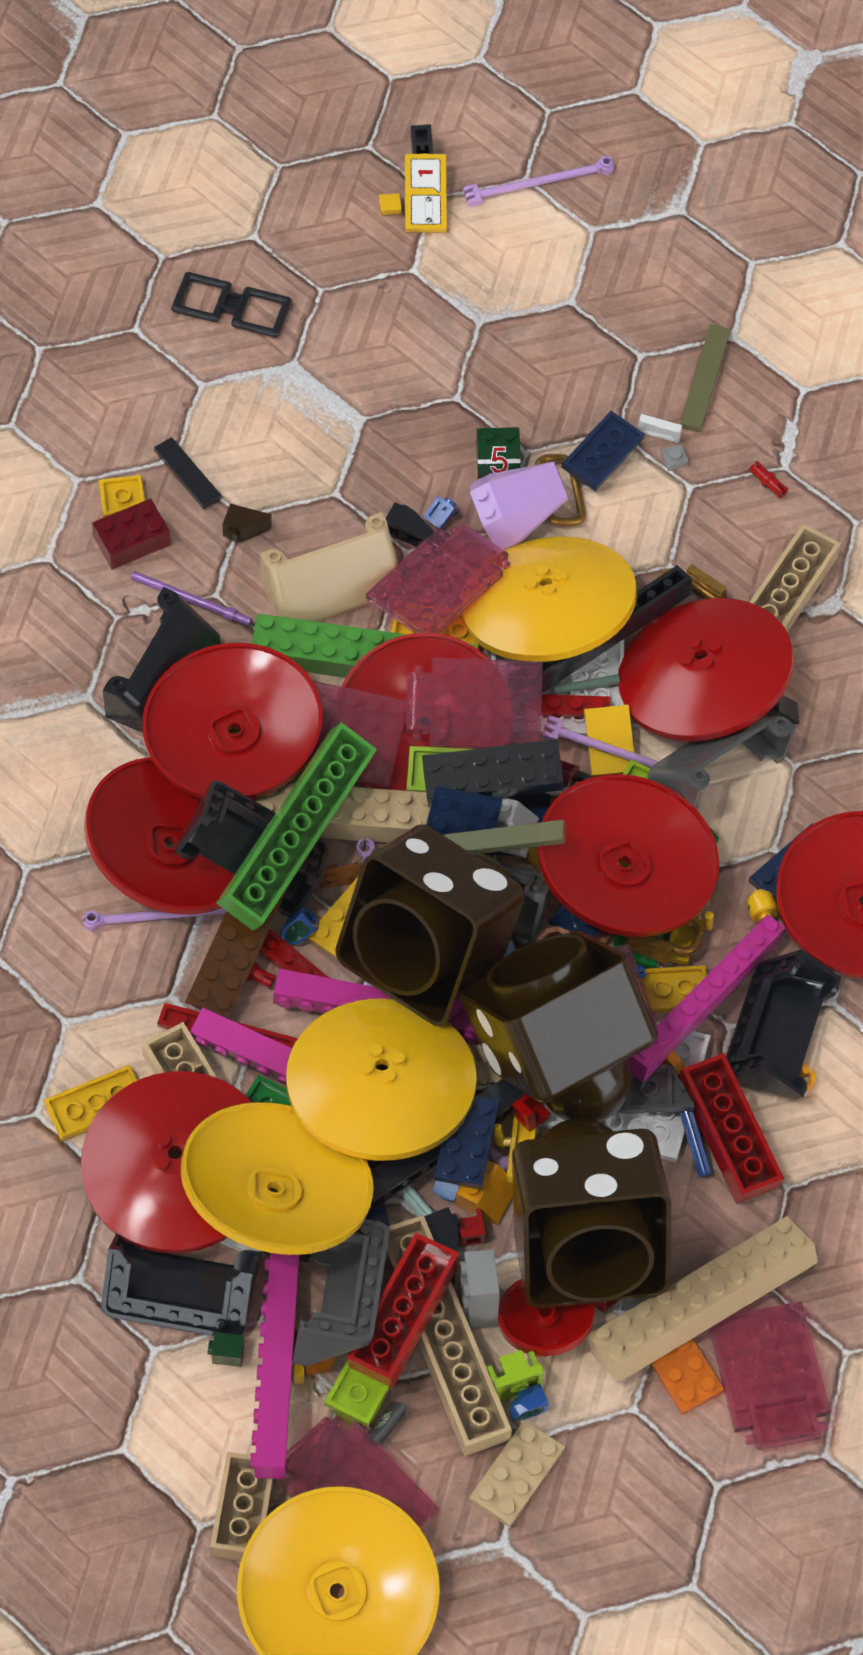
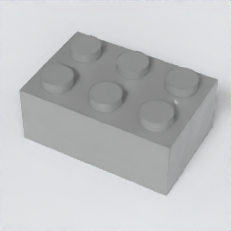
M494 1249L464 1252V1261L460 1262L459 1294L463 1302L462 1310L468 1320L469 1327L497 1326L500 1293Z

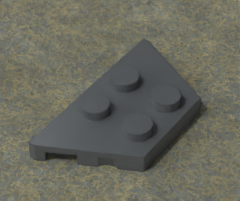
M660 1065L643 1083L632 1075L629 1096L621 1109L615 1114L695 1111V1105L682 1081H680L673 1065Z

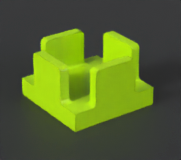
M522 1350L501 1356L499 1361L503 1371L498 1373V1378L492 1365L487 1366V1371L501 1403L517 1398L519 1391L536 1384L542 1386L544 1371L541 1363L538 1364L533 1351L528 1352L527 1361Z
M347 1361L329 1392L324 1406L335 1411V1418L357 1428L359 1423L368 1427L370 1422L374 1423L385 1403V1395L390 1387L349 1368Z

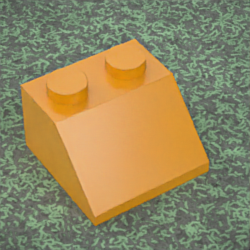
M487 1160L482 1188L460 1186L456 1193L455 1205L474 1215L476 1209H481L482 1218L498 1226L513 1199V1183H508L507 1173L499 1165Z

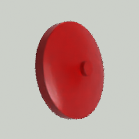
M522 1279L516 1281L505 1291L500 1299L498 1308V1324L505 1340L517 1350H522L523 1353L528 1354V1352L533 1351L535 1356H554L574 1349L590 1334L595 1320L594 1303L549 1308L531 1307L525 1300Z

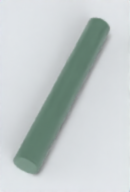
M617 674L553 686V692L556 695L620 683V679Z

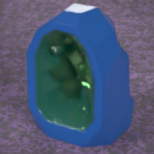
M302 907L287 919L281 928L280 936L288 944H299L318 929L319 921L308 907Z
M536 1384L519 1391L517 1398L513 1399L510 1403L509 1414L514 1421L526 1420L548 1410V1401L542 1386Z

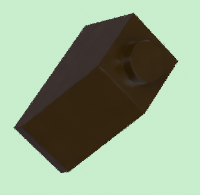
M230 503L222 524L223 536L230 540L244 542L269 531L272 527V514Z

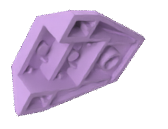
M554 462L491 473L471 483L470 494L482 525L498 553L519 545L569 499Z

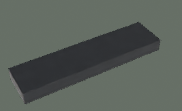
M172 437L154 447V452L203 510L221 499V494Z

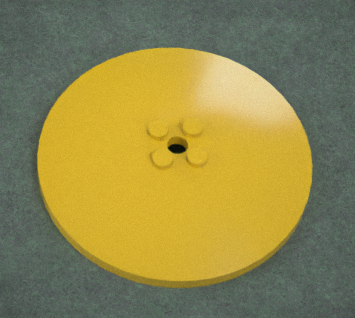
M546 537L529 540L505 549L483 563L474 572L465 586L461 600V610L464 624L471 637L490 652L519 661H556L588 652L617 634L633 613L637 599V587L630 565L619 553L606 545L578 537Z
M383 998L346 1003L315 1019L295 1042L289 1056L286 1072L287 1093L292 1109L301 1124L316 1139L343 1154L379 1161L416 1156L437 1147L451 1137L463 1124L471 1110L477 1079L474 1058L470 1048L460 1033L449 1022L442 1026L432 1025L394 999ZM383 1064L386 1065L388 1068L386 1070L381 1071L378 1070L376 1066Z
M246 1103L222 1109L210 1115L194 1129L186 1142L182 1155L181 1178L183 1187L191 1204L200 1216L226 1237L247 1247L264 1252L301 1255L332 1248L347 1240L360 1228L369 1212L373 1198V1178L366 1159L343 1154L320 1142L301 1124L292 1106ZM269 1188H274L278 1192H271Z
M325 1487L299 1494L278 1506L261 1522L251 1536L238 1571L237 1604L239 1615L246 1635L259 1655H417L432 1630L439 1605L440 1588L437 1564L431 1547L420 1528L410 1516L391 1501L372 1492L357 1488ZM335 1584L341 1585L344 1589V1595L341 1598L332 1597L330 1594L331 1586Z

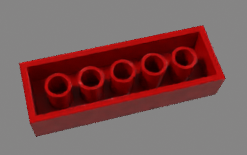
M725 1053L682 1068L678 1077L695 1105V1118L735 1203L737 1204L777 1189L784 1180V1177Z
M415 1232L379 1298L373 1339L368 1346L350 1351L347 1357L349 1368L391 1388L394 1387L460 1265L459 1252Z

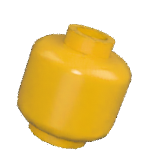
M763 889L755 890L746 901L750 918L755 923H759L767 914L772 918L778 915L779 911L775 897L769 891Z

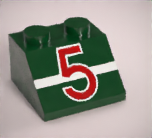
M519 427L476 428L478 478L491 473L521 468Z

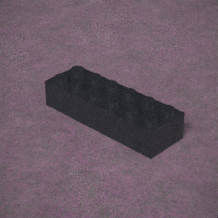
M558 739L422 755L428 807H430L435 786L497 798L564 790Z

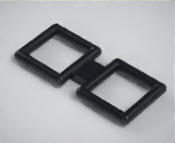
M192 272L184 274L171 306L173 312L211 322H218L223 312L234 315L231 321L232 327L274 338L279 336L292 303L290 297L252 287H245L243 293L238 294L230 292L232 284L228 281ZM190 281L222 289L213 313L181 305ZM250 296L282 304L273 328L241 321Z

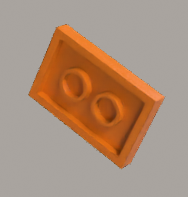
M690 1339L650 1364L681 1415L724 1393L723 1386L693 1339Z

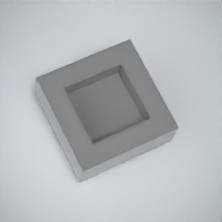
M681 444L661 450V457L668 471L688 466L689 460Z

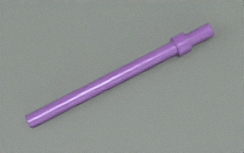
M134 571L132 573L131 579L160 591L163 587L173 590L185 601L222 615L228 621H237L247 626H250L252 623V618L238 613V610L234 608L223 607Z

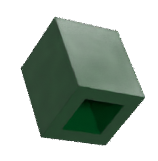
M215 1332L214 1340H209L208 1355L212 1357V1364L241 1367L244 1335Z

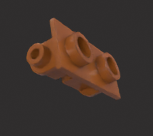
M358 861L344 863L341 867H338V864L325 865L319 887L351 885L359 876L363 863H358Z

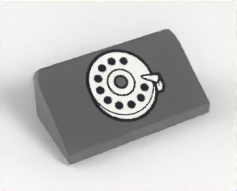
M392 1402L363 1437V1440L373 1448L378 1449L406 1414V1404L404 1402Z

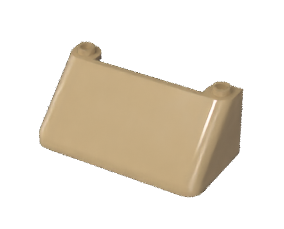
M380 512L367 518L365 522L367 533L288 560L277 549L260 553V581L276 616L319 622L399 594L403 589V579L387 521L383 513Z

